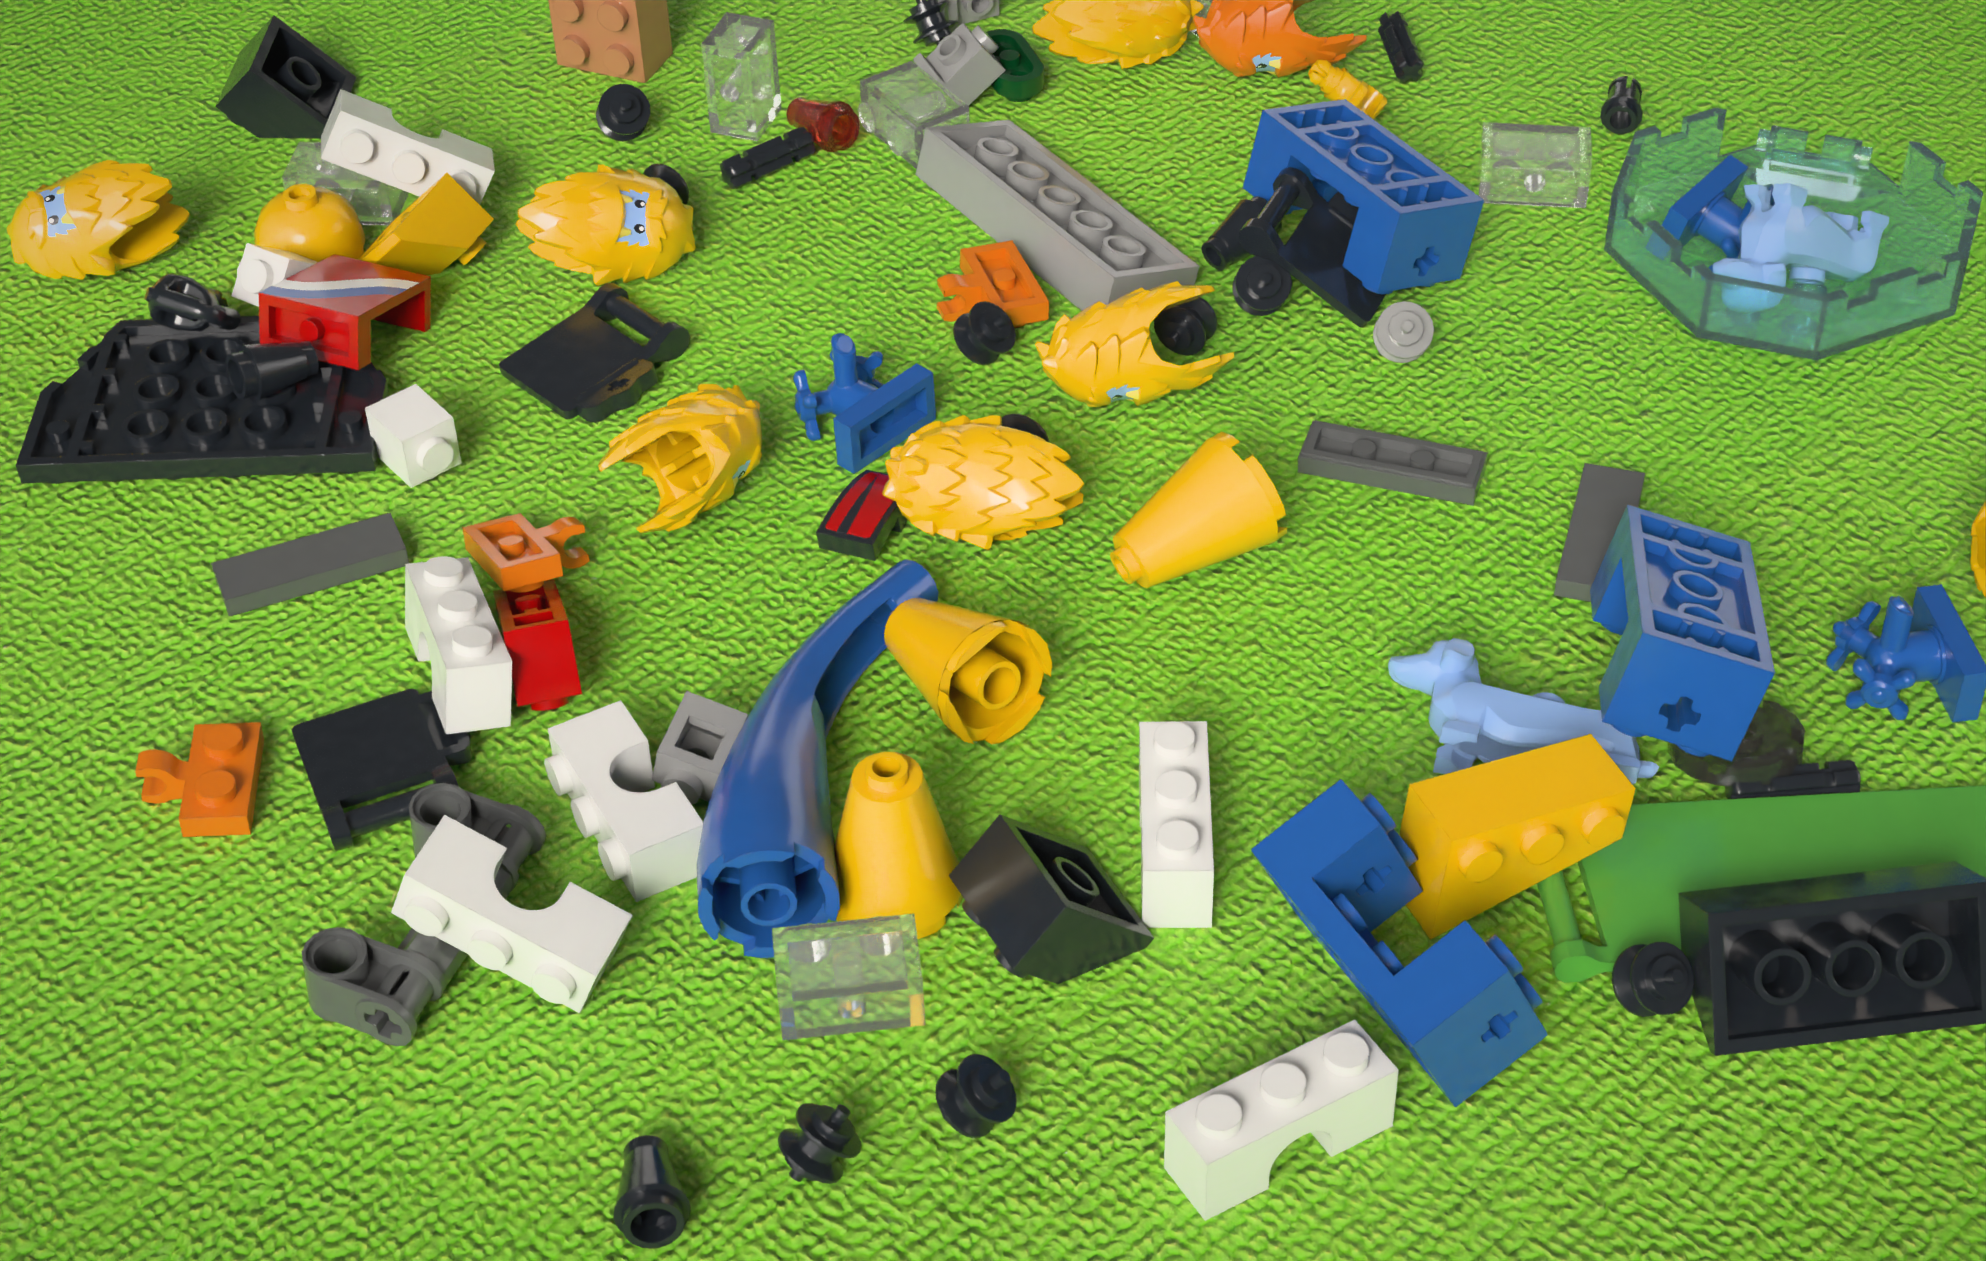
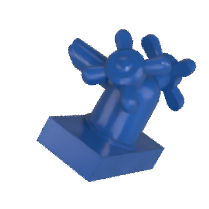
M1731 154L1670 207L1651 247L1670 259L1694 236L1700 235L1720 248L1727 255L1725 258L1738 259L1741 248L1738 229L1742 221L1748 216L1752 205L1748 200L1742 209L1731 199L1743 179L1748 166ZM1772 184L1764 185L1767 187V190L1771 191L1770 205L1774 206L1775 202L1772 196L1774 186ZM1713 265L1709 266L1706 272L1707 278L1710 280L1719 279L1713 273Z
M837 333L831 339L832 350L830 352L835 379L827 387V390L811 393L805 370L796 371L793 376L797 388L795 410L799 419L805 423L806 435L811 441L820 440L816 415L832 412L836 416L833 418L837 464L855 474L906 440L912 433L936 419L933 372L916 363L883 385L874 378L875 368L879 367L883 362V354L879 351H874L868 358L856 356L853 340L845 334Z
M1942 584L1917 587L1912 608L1900 595L1896 597L1891 596L1887 606L1881 637L1869 631V625L1881 610V605L1874 601L1866 602L1858 617L1849 618L1844 622L1838 621L1833 625L1835 645L1837 647L1827 656V667L1832 671H1837L1852 652L1863 658L1856 659L1853 664L1854 674L1863 683L1860 690L1848 693L1845 700L1848 708L1858 709L1867 703L1875 708H1887L1893 718L1904 720L1908 715L1909 708L1898 698L1900 690L1913 686L1915 682L1929 681L1933 684L1952 722L1978 719L1986 689V664Z

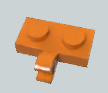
M1013 240L960 249V269L964 275L947 274L937 279V285L944 297L956 295L951 300L937 302V310L944 321H956L961 315L969 313L975 304L983 301L999 306L1009 316L1014 328L1028 323L1045 321L1049 318V300Z
M521 513L462 527L466 550L503 591L529 592L536 590L544 584V581L562 577V566L574 569L582 567L590 561L589 555L581 547L564 550V544L569 537L585 533V526L575 517H563L551 525L536 529Z
M261 722L195 724L188 761H182L173 754L163 750L152 749L140 752L135 773L136 777L144 778L141 794L142 801L159 804L170 800L182 799L179 822L183 837L251 835L264 747Z

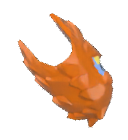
M1213 0L1206 18L1198 16L1193 18L1200 39V46L1219 65L1232 72L1236 77L1252 76L1257 72L1267 71L1279 78L1307 69V66H1312L1317 60H1327L1333 65L1346 58L1348 53L1362 45L1367 39L1366 35L1354 36V33L1332 37H1316L1303 32L1295 21L1294 11L1301 5L1314 0Z

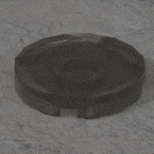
M1763 700V708L1758 707L1732 761L1712 755L1705 757L1694 756L1668 742V753L1674 765L1687 775L1716 786L1732 787L1733 783L1737 781L1743 783L1761 781L1762 785H1769L1773 777L1790 776L1795 766L1802 764L1805 729L1795 714L1778 703Z

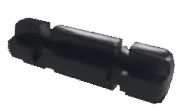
M1399 11L1392 15L1385 12L1379 18L1381 26L1378 32L1395 75L1403 83L1409 79L1418 81L1423 76L1421 68L1424 62L1418 52L1419 50L1408 27L1406 18Z
M798 127L784 133V140H782L781 136H777L742 153L743 158H741L740 154H736L723 160L720 164L723 182L727 183L731 189H738L753 181L752 176H754L755 180H758L792 165L793 158L796 162L812 156L816 151L815 139L812 133L808 132L804 127Z
M1851 760L1827 761L1824 763V769H1819L1818 763L1763 767L1762 774H1756V768L1731 770L1726 774L1725 795L1728 799L1860 792L1861 775L1855 762Z

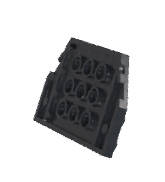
M241 316V323L234 330L210 326L202 332L175 330L158 324L153 319L120 320L104 335L103 340L99 344L90 347L77 359L79 369L63 384L52 381L40 392L16 463V468L21 484H61L80 481L119 482L138 479L177 480L195 477L236 478L240 476L281 474L294 476L298 474L338 472L352 474L376 471L378 454L375 440L370 435L365 407L390 396L387 380L381 370H376L372 362L360 370L318 361L319 370L315 375L308 376L257 402L253 401L250 397L239 399L234 394L228 381L225 366L226 356L237 352L240 345L260 344L259 316Z

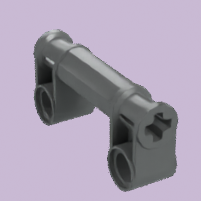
M446 783L431 784L413 795L409 803L415 858L444 815L507 848L494 880L497 890L504 899L507 898L517 885L519 880L518 870L527 856L536 854L546 840V832L543 825L529 811L516 805L502 804L467 792L456 785ZM341 927L328 928L314 934L305 943L302 950L309 1004L315 1015L326 1021L337 1022L367 1033L385 1044L405 1046L416 1034L417 1024L415 1021L428 1002L436 1001L442 996L446 986L468 954L435 936L423 935L411 928L398 948L362 936L351 929Z

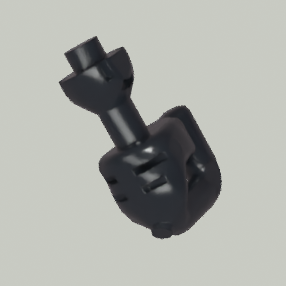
M166 274L152 287L147 288L144 300L148 301L150 315L156 323L175 330L202 332L210 326L234 330L241 323L239 312L234 308L228 307L227 300L222 298L223 293L221 291L207 287L193 278L184 275Z

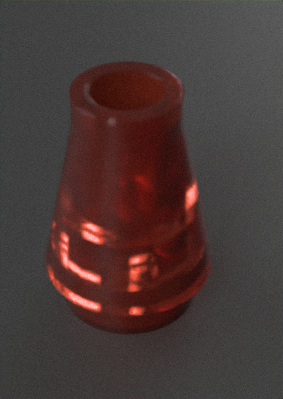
M798 97L789 104L787 109L788 123L795 128L804 127L808 132H811L815 139L814 142L827 152L848 149L854 144L859 135V118L851 106L845 102L809 100Z

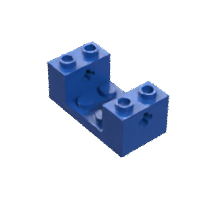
M1346 99L1262 110L1243 189L1254 197H1262L1268 201L1274 193L1273 183L1279 173L1284 168L1293 167L1300 169L1307 175L1318 194L1326 201H1329L1338 191L1343 194L1346 202L1359 208L1342 266L1361 280L1362 285L1371 292L1390 294L1394 290L1416 286L1430 287L1435 283L1461 278L1484 203L1481 197ZM1292 205L1286 213V215L1292 213L1294 210H1300L1303 208Z
M1627 504L1590 588L1593 621L1601 623L1602 626L1613 633L1622 635L1599 685L1602 722L1612 725L1616 730L1628 736L1642 737L1646 735L1676 744L1681 750L1694 756L1705 757L1712 755L1732 761L1775 674L1750 542Z
M1340 779L1254 846L1251 851L1295 914L1456 1108L1548 1036V1033L1534 1012V1009L1541 1005L1543 1001L1521 974L1523 971L1521 964L1502 940L1494 934L1484 942L1466 920L1406 967L1400 963L1382 940L1379 943L1370 932L1423 891L1408 868L1417 861V858L1405 841L1394 830L1397 827L1395 822L1371 793L1359 800L1343 780Z

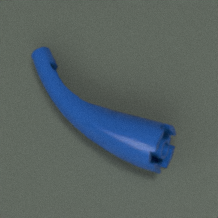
M905 559L895 564L838 608L799 646L775 674L757 700L720 771L703 821L696 864L698 915L704 930L713 940H716L720 934L726 939L742 944L744 956L774 958L798 953L813 945V933L821 928L828 919L836 921L840 909V895L831 818L826 737L846 695L861 674L887 648L884 640V630L887 620L895 608L912 598L938 601V589L930 573L915 561Z

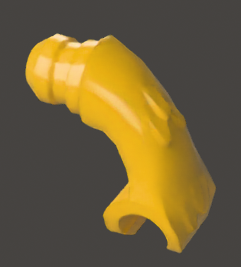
M1317 60L1308 72L1310 82L1320 87V90L1324 92L1325 98L1330 101L1346 99L1374 120L1387 104V98L1365 81L1361 82L1346 68L1333 67L1327 60Z

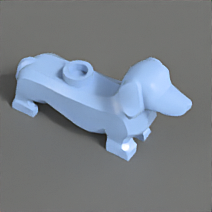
M1791 183L1774 184L1772 196L1775 204L1771 206V191L1767 190L1766 186L1760 184L1744 185L1745 197L1750 201L1752 207L1738 229L1741 244L1738 259L1723 258L1720 261L1714 262L1713 273L1723 282L1722 295L1726 304L1743 310L1762 309L1774 305L1781 300L1786 286V268L1790 270L1789 281L1796 283L1821 285L1825 283V279L1853 282L1870 272L1875 266L1880 239L1884 229L1889 224V217L1873 211H1862L1861 224L1864 228L1858 231V217L1835 212H1824L1813 205L1803 206L1808 192L1805 188Z
M1453 638L1451 640L1436 641L1426 653L1394 656L1388 662L1389 675L1395 682L1432 696L1428 720L1430 727L1439 737V742L1444 744V746L1437 748L1433 769L1435 773L1447 774L1472 767L1473 762L1477 758L1487 763L1588 734L1593 735L1632 784H1636L1637 778H1652L1659 769V766L1654 762L1640 760V749L1636 737L1623 734L1612 725L1602 722L1601 710L1566 704L1561 697L1553 693L1542 692L1530 696L1482 684L1474 646L1467 640Z

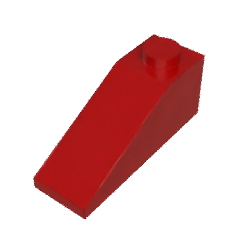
M554 579L544 581L540 588L529 592L503 591L502 589L493 591L502 638L512 660V685L517 706L530 704L531 709L534 711L552 710L568 704L570 696L582 694L569 621Z

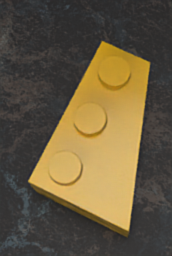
M1592 734L1409 784L1399 835L1417 858V861L1408 868L1423 891L1406 904L1407 908L1430 940L1456 927L1464 920L1467 921L1622 839L1636 788Z

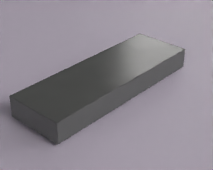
M1313 420L1298 456V473L1474 506L1486 470L1488 453Z
M1588 463L1584 464L1558 569L1554 596L1591 602L1590 588L1627 504L1639 508L1645 473Z
M391 513L216 561L211 563L228 616H234L401 568L408 564L409 560L406 547Z

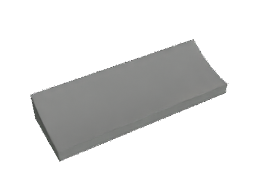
M1000 120L926 127L915 175L998 243L1013 240L1028 267L1081 311L1098 301L1107 305L1141 287L1144 290H1149L1178 281L1181 285H1195L1200 267L1198 264L1012 121Z

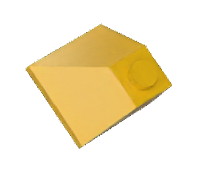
M446 172L399 214L358 260L423 275L439 274L456 259L463 265L467 264L485 246L487 242L480 235L494 218Z

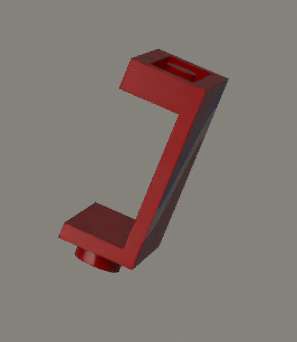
M336 254L259 292L260 344L309 341L316 351L318 361L360 370L371 363V320L422 332L431 329V276Z

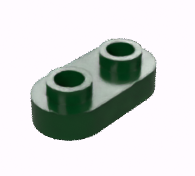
M997 29L986 32L999 46L993 55L1005 69L991 84L994 90L1012 102H1025L1039 94L1044 88V65L1026 39L1020 33L1012 30Z

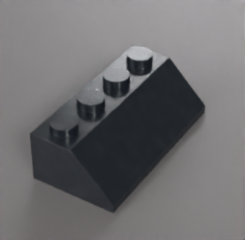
M1955 861L1678 893L1681 951L1688 958L1693 970L1694 987L1692 996L1709 1050L1715 1056L1986 1024V878Z

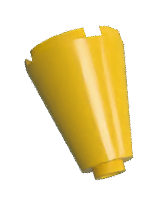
M1220 432L1212 438H1208L1113 536L1115 550L1110 553V558L1116 571L1125 582L1132 584L1136 581L1142 587L1149 588L1272 544L1287 534V527H1278L1277 521L1286 516V512L1273 482L1253 454L1242 460L1231 449L1240 442L1234 436Z
M912 598L904 601L889 616L884 630V640L888 650L947 729L964 742L974 744L973 741L985 740L991 745L1002 743L1023 730L1040 710L1045 697L1038 692L1044 673L1051 677L1052 660L1048 644L1033 628L1016 620L923 598Z
M898 752L875 753L861 760L854 768L835 841L840 909L836 920L839 925L850 931V924L858 929L869 932L870 941L882 944L913 942L936 933L946 924V915L949 914L955 905L959 908L963 896L949 877V874L959 862L920 765L910 756Z

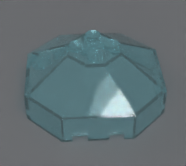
M1713 108L1683 117L1681 132L1661 137V131L1656 126L1635 131L1612 191L1604 250L1697 338L1820 360L1955 315L1983 191L1969 180L1958 183L1957 188L1943 177L1946 162L1924 144L1914 141L1909 142L1901 183L1898 186L1870 163L1873 148L1862 146L1863 140L1826 135L1822 154L1805 152L1808 131L1772 125L1771 130L1760 129L1756 145L1719 156L1727 109ZM1730 154L1748 166L1743 179L1731 199L1742 209L1748 201L1745 197L1744 185L1760 184L1764 186L1772 184L1774 186V184L1791 183L1808 190L1806 202L1803 206L1813 205L1824 212H1835L1858 217V231L1864 228L1861 224L1862 211H1873L1889 217V224L1884 229L1880 239L1875 266L1870 272L1853 282L1825 279L1824 284L1811 285L1789 281L1790 270L1786 268L1785 287L1714 274L1708 267L1727 256L1720 248L1700 235L1694 236L1683 246L1662 226V223L1670 207Z

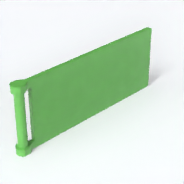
M1986 785L1632 804L1623 838L1578 861L1602 946H1596L1582 940L1562 870L1537 883L1554 948L1550 953L1554 974L1558 980L1569 983L1582 982L1597 974L1612 972L1618 956L1626 948L1633 945L1667 942L1681 950L1678 894L1681 892L1952 861L1986 878Z

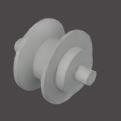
M1407 301L1394 303L1381 313L1373 329L1375 347L1384 358L1392 362L1408 363L1414 361L1425 352L1432 341L1434 334L1433 321L1428 312L1416 303Z

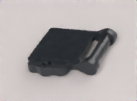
M1293 167L1284 168L1273 183V195L1258 217L1249 219L1240 230L1238 235L1240 245L1249 254L1276 262L1359 327L1366 326L1386 294H1378L1367 290L1362 285L1361 280L1342 266L1359 207L1346 202L1344 195L1339 191L1329 201H1326L1318 194L1307 175L1300 169ZM1292 205L1307 209L1308 211L1284 245L1275 231Z
M606 283L595 292L583 308L499 363V368L502 376L563 418L572 419L579 415L586 421L596 423L604 420L616 411L633 406L639 400L641 394L654 386L658 381L654 363L677 359L683 355L688 348L690 334L688 330L677 323L667 322L665 324L631 302L627 292L615 283ZM617 318L648 338L649 341L642 347L604 321Z
M407 689L297 724L292 728L296 746L336 852L352 847V838L409 820V803L412 796L424 787L345 813L343 812L344 808L430 780L433 781V784L446 783L459 787L450 766L465 764L472 759L470 731L453 734L445 733L432 699V691L419 695L417 690Z

